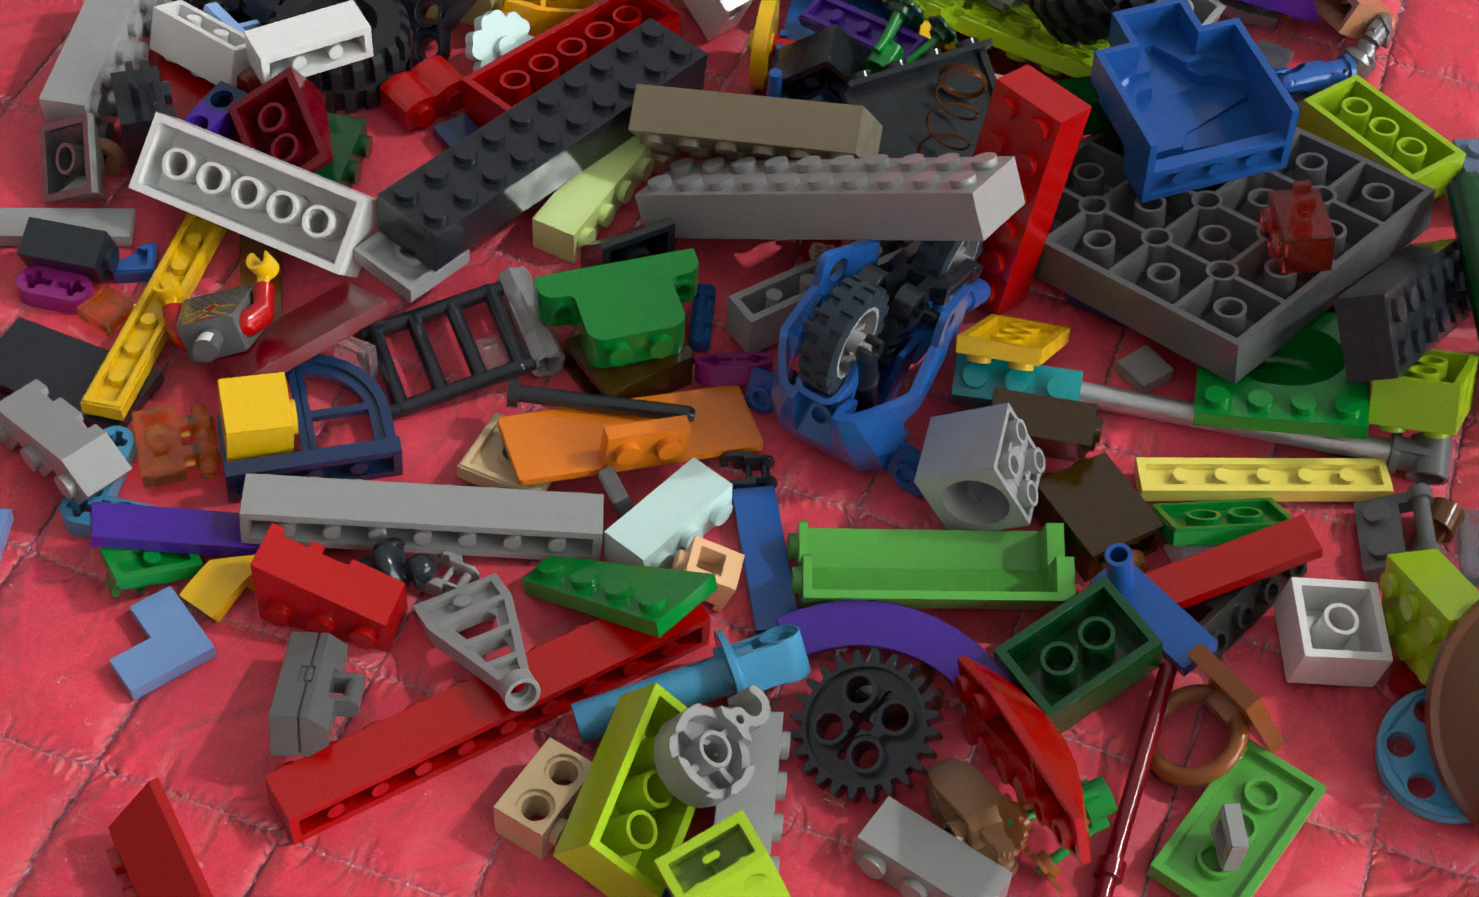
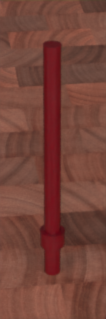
M1161 663L1159 666L1105 854L1099 855L1093 875L1097 881L1092 897H1113L1115 887L1122 884L1127 867L1123 859L1178 671L1177 667L1173 664Z

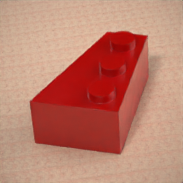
M272 522L250 564L260 618L276 626H291L319 633V636L321 633H330L340 640L352 642L363 649L374 648L389 652L408 611L406 584L354 559L351 560L348 566L322 554L325 546L315 541H312L310 546L307 547L282 536L285 528Z

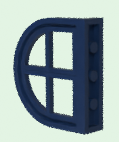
M317 354L285 372V378L289 380L292 399L295 400L298 433L302 451L227 462L220 412L218 414V439L229 501L242 499L246 473L352 480H371L403 475L401 442L399 436L396 437L391 409L383 390L364 370L337 357ZM304 378H318L337 383L351 391L362 403L310 411ZM368 414L374 440L317 448L313 422Z

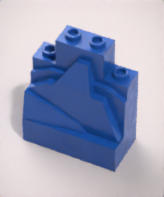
M1163 0L1112 12L1108 37L1111 47L1094 51L1090 81L1099 94L1101 107L1126 148L1123 173L1141 203L1287 167L1300 109L1239 17L1202 25L1186 0Z

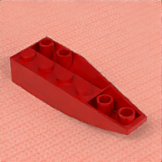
M966 655L958 657L957 662L960 676H956L954 682L958 697L965 704L967 717L962 719V728L970 746L975 745L980 750L987 765L992 764L997 769L1002 782L1013 787L1021 804L1029 805L1034 811L1039 824L1042 827L1047 826L1052 831L1061 849L1067 848L1081 865L1090 863V837L1083 790L1076 762L1066 740L1052 720L1015 683Z

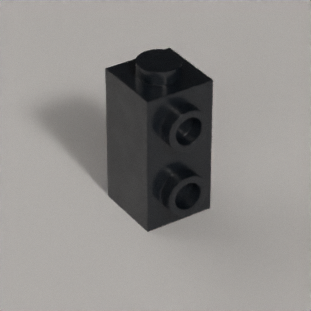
M33 217L28 219L17 251V255L28 267L43 266L87 276L91 282L107 284L111 271H115L119 263V247L107 231Z

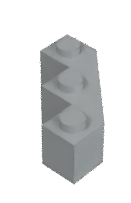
M35 379L0 401V444L5 442L10 450L21 445L20 454L28 467L33 471L39 470L44 478L55 472L57 476L54 480L61 493L69 500L74 498L77 504L81 505L121 479L132 467L106 431L97 424L87 428L80 411L61 397L52 401L47 396L49 394L47 386L38 379Z

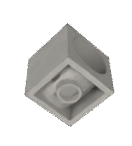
M1009 402L939 415L930 418L914 483L946 530L996 531L1028 526L1031 523L1034 506L1038 503V486L1041 473L1045 471V457L1042 450L1033 443L1024 421L1017 417Z

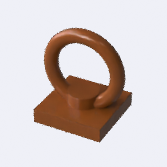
M1200 642L1186 655L1204 684L1188 685L1173 690L1163 723L1171 713L1182 706L1192 703H1204L1211 713L1230 730L1228 742L1222 752L1212 761L1197 767H1180L1168 762L1163 757L1157 741L1150 770L1162 780L1174 785L1189 787L1204 785L1224 776L1238 763L1247 747L1249 733L1271 753L1279 749L1285 743V740L1261 699Z

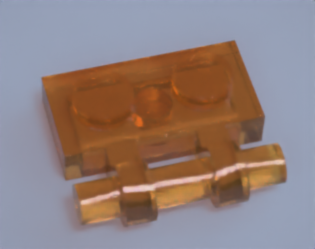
M202 403L194 404L190 408V415L181 417L177 416L175 405L132 412L144 488L188 480L186 467L194 465L200 468L201 476L205 479H212L218 475L217 465L220 462V452L218 446L213 443L212 435L215 433L214 419L208 414L206 405ZM191 436L195 439V444L182 446L181 438Z

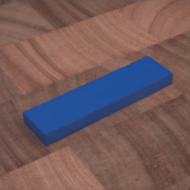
M774 486L732 489V506L740 553L745 555L742 566L754 636L776 627V618L797 610L795 594H792L791 572Z

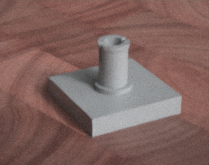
M377 232L353 248V260L409 302H413L469 263L470 250H467L435 272L384 234Z

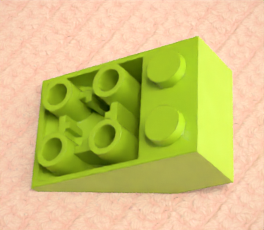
M743 809L654 860L655 869L671 897H791L771 857Z

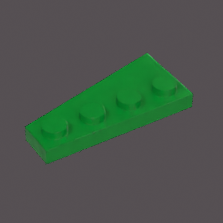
M551 556L541 561L534 570L522 578L526 594L658 638L718 589L715 574L559 556Z

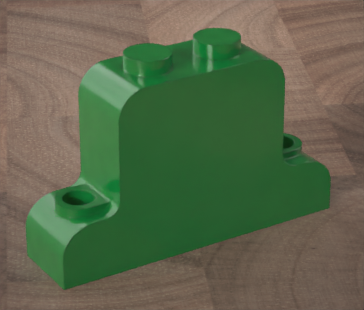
M694 248L533 277L534 307L540 322L547 326H574L580 338L586 359L594 367L610 368L656 358H665L679 353L684 347L685 312L681 303L688 302L697 295L699 261Z

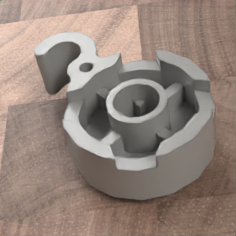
M750 685L730 697L728 704L732 709L723 706L714 709L697 703L661 725L654 739L653 759L661 781L667 790L682 803L697 808L715 806L748 786L755 772V764L750 765V754L747 747L752 742L750 732L768 721L771 709L767 696L756 685Z

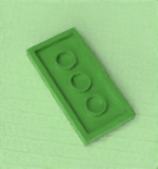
M1248 739L1247 747L1241 759L1228 773L1209 784L1150 864L1146 875L1180 897H1254L1322 799L1327 787ZM1240 803L1250 847L1239 871H1222L1219 868L1211 829L1223 804Z

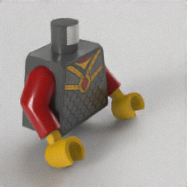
M266 250L264 251L262 262L254 253H250L246 259V265L257 276V282L186 299L182 304L178 303V301L182 299L184 290L174 274L169 273L171 283L166 288L162 287L157 278L152 280L151 286L165 304L162 307V313L168 338L180 351L187 352L192 362H211L216 358L248 350L263 330L273 321L274 284L270 280L278 274L279 264Z

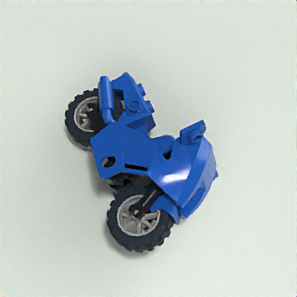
M867 239L825 251L817 261L811 286L780 328L775 373L757 367L751 371L744 397L748 407L759 413L775 412L785 432L861 473L889 471L894 481L902 490L920 499L923 494L914 483L921 451L907 442L910 431L904 428L903 425L922 405L957 336L965 313L985 303L990 297L991 290L988 283L979 278L983 266L976 262L984 249V245H982L984 241L914 240L890 259L887 272L877 267L880 242L878 240ZM841 259L839 267L837 268L835 273L832 276H830L833 267ZM803 352L798 360V367L800 369L797 372L790 367V364L795 356ZM925 355L910 391L894 399L911 364L915 365Z

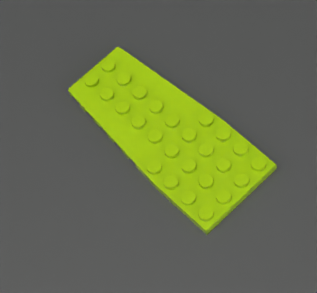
M910 0L920 5L926 19L930 16L941 15L948 23V26L955 31L972 38L977 37L978 42L992 38L993 45L989 49H992L994 46L1007 51L1006 56L1015 61L1027 62L1028 59L1041 64L1040 69L1052 75L1064 73L1074 78L1091 76L1094 51L1111 47L1108 40L1102 39L1098 40L1094 45L1086 46L1081 44L1080 47L1056 41L1026 4H1022V7L1009 6L1008 11L987 4L988 0Z

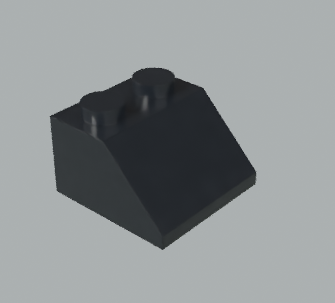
M672 218L651 221L582 245L581 268L674 252L675 222Z

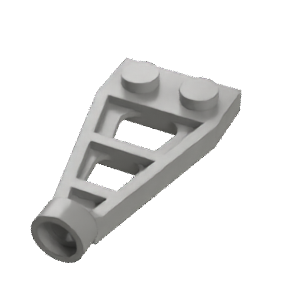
M496 573L412 606L416 621L429 641L497 691L509 709L524 711L531 708L538 701L541 688L529 671L513 597ZM497 620V628L470 639H465L458 633L480 623ZM507 645L511 653L486 662L481 657ZM524 683L521 691L511 693L517 685Z

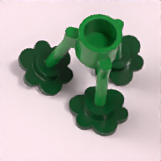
M885 0L884 7L887 9L886 16L889 22L881 38L873 47V51L865 60V65L872 74L884 71V66L888 63L903 59L904 50L893 39L900 26L912 28L913 25H922L924 23V11L917 2L910 0ZM941 15L928 18L931 25V30L929 31L931 39L906 58L907 63L920 59L919 56L931 50L936 45L947 50L955 49V45L959 43L956 39L957 34L953 28L948 26V23Z

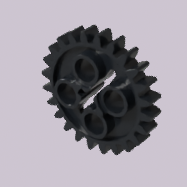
M855 650L852 664H847L838 655L836 656L837 669L833 672L823 664L819 666L824 678L820 683L814 679H806V683L813 690L810 696L797 694L796 699L805 708L804 711L790 714V717L801 725V728L791 731V738L796 742L803 743L793 753L799 760L808 759L801 768L803 772L808 776L817 774L814 783L822 790L831 784L830 793L837 799H840L847 789L848 797L854 804L859 803L863 792H866L868 799L873 804H877L879 792L883 789L891 798L895 799L897 798L895 785L899 782L910 790L914 788L909 776L913 771L920 775H927L928 772L920 763L923 757L937 759L938 755L928 745L929 742L943 739L942 734L938 730L931 728V725L943 721V716L939 711L929 710L939 702L938 697L934 692L924 693L930 686V683L924 676L914 679L917 670L911 663L905 665L900 670L901 660L895 654H892L885 664L883 656L878 650L873 651L869 662H866L859 650ZM865 685L873 687L872 694L867 701L854 703V695L860 687ZM892 693L893 698L885 702V697ZM898 713H908V722L904 728L898 731L889 730V722L893 716ZM866 721L874 726L872 730L867 732L860 729L859 725ZM842 722L843 730L836 739L825 740L824 736L827 727L832 723ZM871 749L878 750L879 757L876 764L870 768L861 769L859 764L862 755ZM847 751V756L840 760V753Z

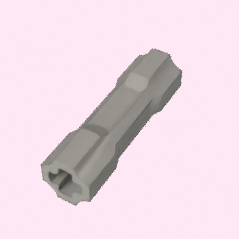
M523 266L507 267L497 274V281H500L503 285L504 295H501V298L513 320L526 357L532 356L537 364V369L532 371V373L537 377L544 375L553 376L563 369V362L566 356L550 326L543 324L538 319L534 307L533 279L530 272Z

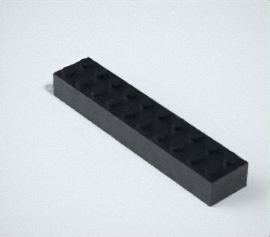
M652 18L646 20L377 194L378 231L437 272L634 137L635 134L628 129L636 84L702 90L708 53Z

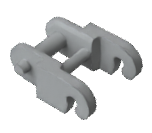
M444 551L442 556L440 554H430L435 562L447 566L449 569L442 579L436 577L426 583L422 591L436 597L464 586L470 581L479 580L480 573L475 566L464 563L461 555L451 551ZM453 574L461 577L456 585L448 582Z

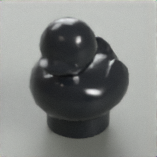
M395 537L379 540L371 549L370 555L359 560L360 563L404 582L406 590L411 582H413L418 590H424L425 584L431 581L436 574V563L429 555L419 553L412 555L408 559L404 552L406 543L402 539Z

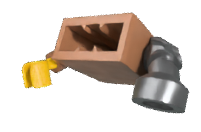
M1314 0L1319 14L1339 34L1359 40L1356 45L1347 46L1342 54H1349L1356 64L1357 75L1367 79L1376 67L1374 59L1375 50H1378L1380 47L1387 49L1389 47L1395 24L1393 13L1380 0Z

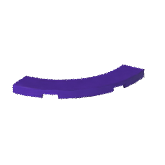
M843 600L802 608L776 618L777 626L786 624L799 626L807 657L831 650L853 647L878 648L905 656L917 662L920 661L941 674L955 688L954 679L956 676H960L957 658L966 655L1009 680L999 664L971 638L946 622L909 607L870 600Z

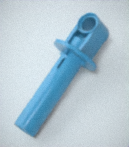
M793 624L776 626L762 634L730 644L722 629L714 631L716 648L713 647L712 649L714 656L571 703L572 712L583 744L603 738L621 695L655 682L689 708L697 703L702 705L726 697L728 701L730 697L750 685H756L764 691L778 685L790 684L804 679L811 673V668L799 626Z

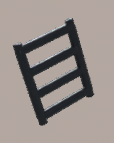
M500 281L385 318L359 331V336L364 342L368 341L391 401L389 406L393 420L510 380V377L517 378L537 369V364L532 356L526 357L502 301L501 295H504L503 285ZM486 302L510 359L509 363L489 370L485 367L462 311ZM445 315L448 317L471 374L469 377L448 384L423 324ZM407 328L431 387V390L408 398L384 337Z

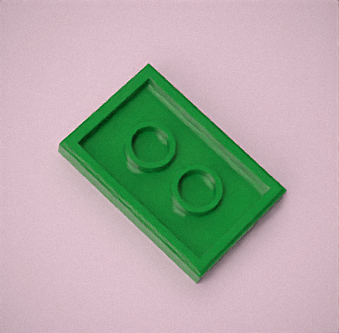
M1272 498L1157 503L1149 505L1163 522L1164 529L1162 535L1173 547L1224 544L1294 518Z

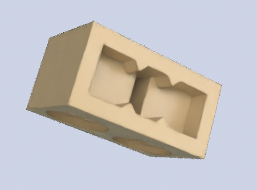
M549 737L493 806L495 832L543 860L553 846L556 847L592 761ZM563 780L572 782L565 786L556 784V782ZM533 815H540L545 817L544 819L539 821H531L527 819L528 817Z

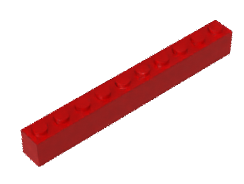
M699 604L660 638L601 618L590 623H581L575 626L569 633L550 642L538 643L526 653L529 671L541 688L540 697L531 708L524 711L509 709L499 693L478 677L455 682L442 693L427 700L415 701L403 711L384 720L372 721L364 726L361 731L340 741H330L329 746L310 757H303L297 761H289L279 765L272 773L264 776L269 802L293 845L298 844L571 711V703L619 688L709 644L711 617L703 606ZM524 683L517 685L511 693L521 691Z

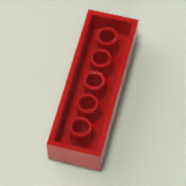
M599 0L462 78L465 113L474 122L484 126L650 18L680 36L679 14L657 0Z
M1029 64L996 79L973 157L985 152H994L997 156H1015L1025 204L983 242L984 249L981 256H978L976 260L977 263L983 266L979 278L986 281L991 290L989 299L980 306L990 314L1001 315L1026 300L1092 106Z

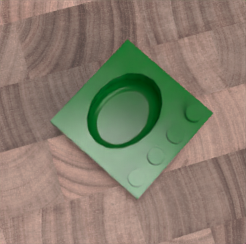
M1324 312L1236 384L1198 365L1193 425L1367 440L1369 429V381L1347 382L1336 313Z

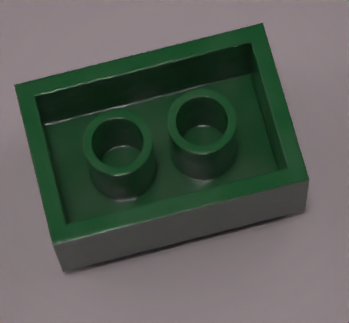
M1103 576L993 649L994 660L999 664L1009 680L1015 683L1052 720L1060 733H1063L1159 668L1162 663L1163 642L1106 576Z

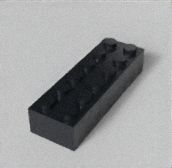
M1456 238L1409 244L1334 299L1348 383L1399 378L1470 316L1469 312L1472 310L1467 288L1465 289L1463 269Z

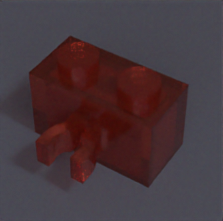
M1306 180L1294 181L1293 189L1269 191L1268 207L1261 209V228L1263 232L1269 233V254L1271 258H1277L1281 274L1331 271L1336 236L1319 188H1312L1311 181Z

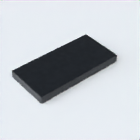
M19 317L0 338V393L9 396L35 379H38L47 386L49 391L47 396L52 401L61 397L82 413L80 402L109 350ZM152 367L124 421L82 413L83 422L86 427L97 424L103 430L111 426L127 428L164 382L163 372Z

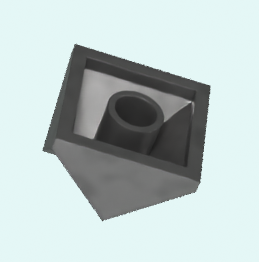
M83 113L39 125L44 204L107 201L105 160L94 113Z

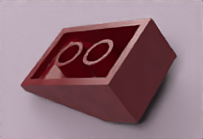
M291 66L228 107L243 145L312 173L317 172L333 161L328 114L315 84Z

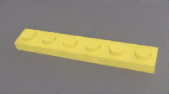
M1136 457L1133 465L1137 492L1145 501H1216L1272 498L1276 502H1361L1393 495L1394 493L1386 461L1377 458Z

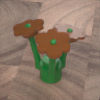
M1102 776L1090 781L1087 779L1081 781L1086 816L1089 821V837L1096 832L1110 827L1107 816L1118 811L1114 797ZM1008 793L1003 794L1001 800L997 802V808L1003 821L1006 835L1012 839L1016 849L1025 850L1037 865L1036 872L1039 875L1044 874L1060 893L1063 889L1055 877L1062 872L1057 867V864L1068 856L1070 852L1067 848H1059L1050 856L1044 850L1035 855L1028 845L1026 846L1025 842L1028 839V832L1034 830L1032 821L1036 819L1034 811L1028 804L1022 805L1018 797L1017 802L1012 801Z

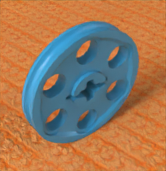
M1427 688L1414 691L1396 702L1387 712L1380 725L1375 744V762L1378 774L1391 796L1413 814L1438 823H1470L1450 799L1441 784L1428 749L1425 723L1419 721L1414 715V708L1425 704ZM1394 737L1405 738L1411 743L1413 752L1407 757L1394 756L1389 752L1387 742ZM1413 778H1424L1432 784L1434 794L1425 799L1417 798L1409 792L1407 783Z

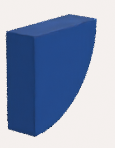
M157 243L141 245L136 248L137 252L124 260L123 258L120 259L117 268L113 272L115 283L149 282L158 266L159 252Z

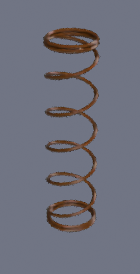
M957 63L944 66L940 70L938 82L934 89L935 99L939 105L932 108L926 116L925 123L930 136L924 138L918 144L916 153H920L922 145L931 138L941 145L956 151H965L971 147L968 139L954 133L933 134L930 129L929 120L934 111L939 108L960 120L973 121L978 119L980 114L974 107L968 104L957 102L942 104L938 97V89L941 86L947 93L964 99L980 97L986 92L988 86L987 78L980 70L970 65ZM949 70H963L970 72H959L942 77L943 74ZM959 75L971 76L981 80L983 88L977 92H962L948 86L944 80ZM944 106L966 107L974 111L976 115L973 118L958 116ZM952 136L960 138L967 143V147L958 148L950 146L937 137ZM895 240L903 248L910 244L904 240Z

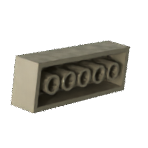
M636 84L628 130L641 139V144L653 147L654 153L663 156L675 157L677 151L689 152L690 157L699 160H709L713 158V155L727 156V161H736L744 157H755L756 160L765 161L778 156H786L788 160H800L813 155L820 156L821 159H834L843 155H853L854 159H867L878 155L883 126L864 106Z

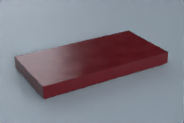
M346 281L271 322L248 350L216 358L208 363L212 371L224 378L287 372L384 318L391 311L386 299Z

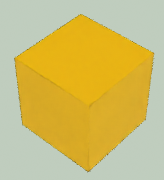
M285 372L218 379L219 412L227 462L294 452V434H298V418L295 400H289Z

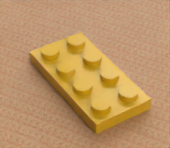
M991 314L957 335L955 352L967 354V360L975 363L990 364L992 359L1009 361V368L1033 371L1034 366L1042 365L1069 343L1071 327Z

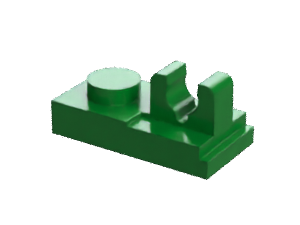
M100 548L99 552L107 570L105 583L112 597L120 596L121 590L135 588L138 593L144 591L146 585L156 583L159 585L193 578L203 567L199 554Z

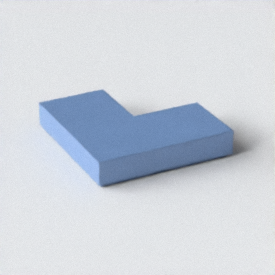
M168 586L129 607L131 616L143 631L147 640L109 659L111 669L134 701L216 657L217 654L215 646L172 587Z

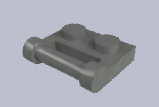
M1423 483L1414 484L1408 487L1406 492L1353 503L1363 573L1367 581L1380 579L1381 574L1385 572L1387 554L1436 548L1443 554L1442 546L1436 542L1430 507L1434 502L1432 488L1429 485ZM1413 511L1419 545L1415 550L1408 551L1402 514Z

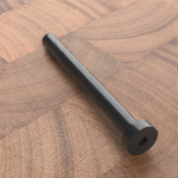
M510 377L506 407L517 408L518 402L654 419L687 415L689 422H691L695 418V409L687 405L520 385V378Z

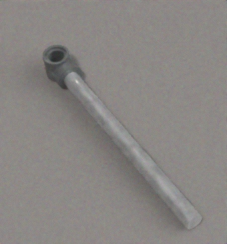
M1084 381L1081 384L1079 401L1098 404L1097 409L1348 457L1377 458L1386 461L1389 473H1395L1396 470L1405 471V477L1418 484L1440 486L1447 484L1449 480L1454 440L1450 437L1434 439L1424 436L1423 432H1418L1411 435V438L1403 437L1402 433H1391L1390 438L1367 435L1366 440L1193 425L1195 402Z

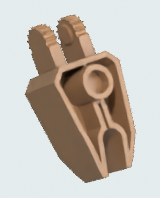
M948 758L927 768L929 780L925 784L931 815L940 828L1011 871L1013 875H1016L1019 867V859L1016 856H1018L1020 850L1016 849L1012 839L1008 838L1004 831L1003 821L997 808V802L1001 800L1002 794L973 765L961 760Z

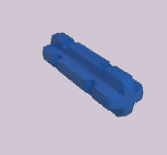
M699 283L697 295L694 297L688 345L692 351L706 352L710 348L716 299V288L712 284L705 285Z

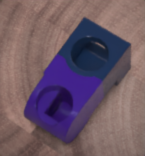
M221 80L192 109V112L184 121L228 138L236 130L228 107L248 93Z

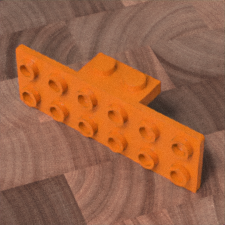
M738 385L717 386L631 398L691 406L695 409V418L691 422H689L687 415L654 419L572 408L501 416L497 422V427L513 472L520 486L599 475V471L610 465L613 466L616 472L687 462L693 457L697 460L720 457L726 452L760 451L763 449L764 441Z

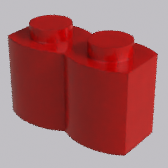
M441 55L429 57L418 63L411 71L401 72L390 77L379 87L381 107L407 132L425 128L438 115H446L457 111L464 105L461 79L464 76Z

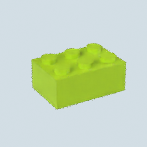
M1431 349L1399 378L1373 380L1369 424L1380 425L1379 428L1381 430L1391 433L1405 432L1406 429L1423 431L1424 436L1434 439H1445L1449 435L1455 436L1475 402L1479 355Z
M1437 548L1387 554L1385 572L1380 577L1381 603L1390 646L1426 687L1435 657L1445 637L1463 613L1479 600V590Z

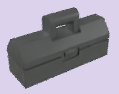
M291 632L268 715L271 755L299 756V753H301V756L310 757L329 746L336 716L353 717L359 713L366 682L365 677L359 673H346L349 662L348 645L330 633H321L319 636V633Z

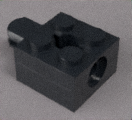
M148 58L140 59L142 67L140 69H134L132 60L124 61L126 71L110 73L131 179L155 113L158 112L176 118L174 106L166 107L167 104H173L169 80H160L158 66L150 67Z

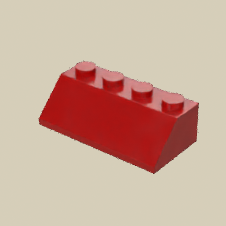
M159 778L148 781L108 827L114 844L113 847L105 850L115 876L119 877L126 874L131 885L123 889L125 897H213Z

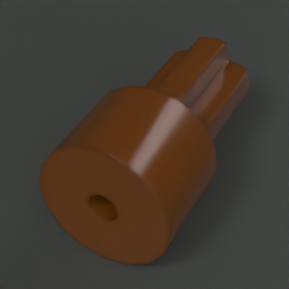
M1434 497V502L1430 507L1436 542L1441 545L1442 543L1450 542L1454 538L1465 519V513L1453 501L1444 497ZM1417 535L1409 546L1408 551L1415 550L1419 545Z

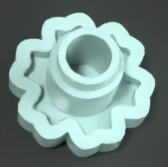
M500 10L487 11L484 15L476 17L474 20L475 31L466 34L465 42L467 46L465 48V55L468 59L475 61L473 72L534 38L528 35L530 30L529 22L521 18L514 11L503 13Z

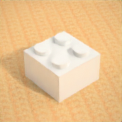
M1291 577L1273 604L1286 682L1374 687L1393 662L1377 582Z

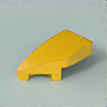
M255 555L209 560L190 580L179 596L217 623H220L245 588L254 592L255 588L250 564Z

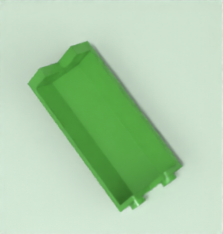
M798 521L795 533H788V559H796V566H792L791 590L792 594H798L800 607H810L821 603L843 600H870L893 603L909 608L1054 610L1076 595L1074 557H1065L1064 523H1046L1040 531L808 528V521Z

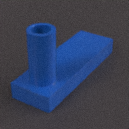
M1114 543L1106 549V568L1089 581L1090 585L1106 576L1163 642L1162 657L1168 663L1176 666L1178 672L1183 677L1194 669L1186 654L1198 643L1201 642L1212 653L1218 650V641L1133 564L1132 550L1128 545Z

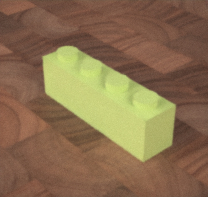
M635 135L559 187L532 218L533 247L574 264L581 255V246L595 241L596 236L603 227L607 228L610 226L620 206L623 203L627 204L631 200L638 184L642 180H647L651 175L654 167V160L651 158V146L641 144V139Z

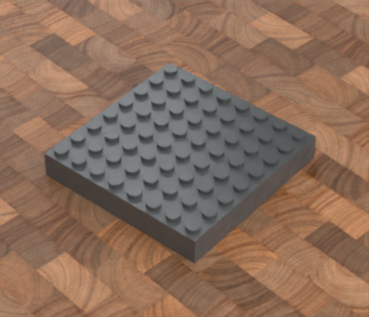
M1296 127L1287 167L1141 203L1123 173L1126 148L1117 132L1110 131L1091 134L1079 143L1034 276L1225 380L1236 384L1334 305L1336 297L1426 231L1430 224L1435 189Z

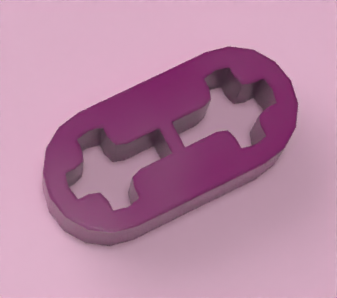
M33 266L22 270L16 278L21 301L32 307L67 314H81L90 310L95 304L96 299L91 280L82 274L43 266Z
M763 352L703 354L695 359V380L697 383L706 386L748 385L751 371L755 367L773 373V357Z

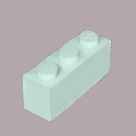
M693 457L604 531L605 560L612 563L670 569L674 560V554L679 549L684 548L686 550L695 536L703 538L715 525L721 526L729 518L733 509V484Z

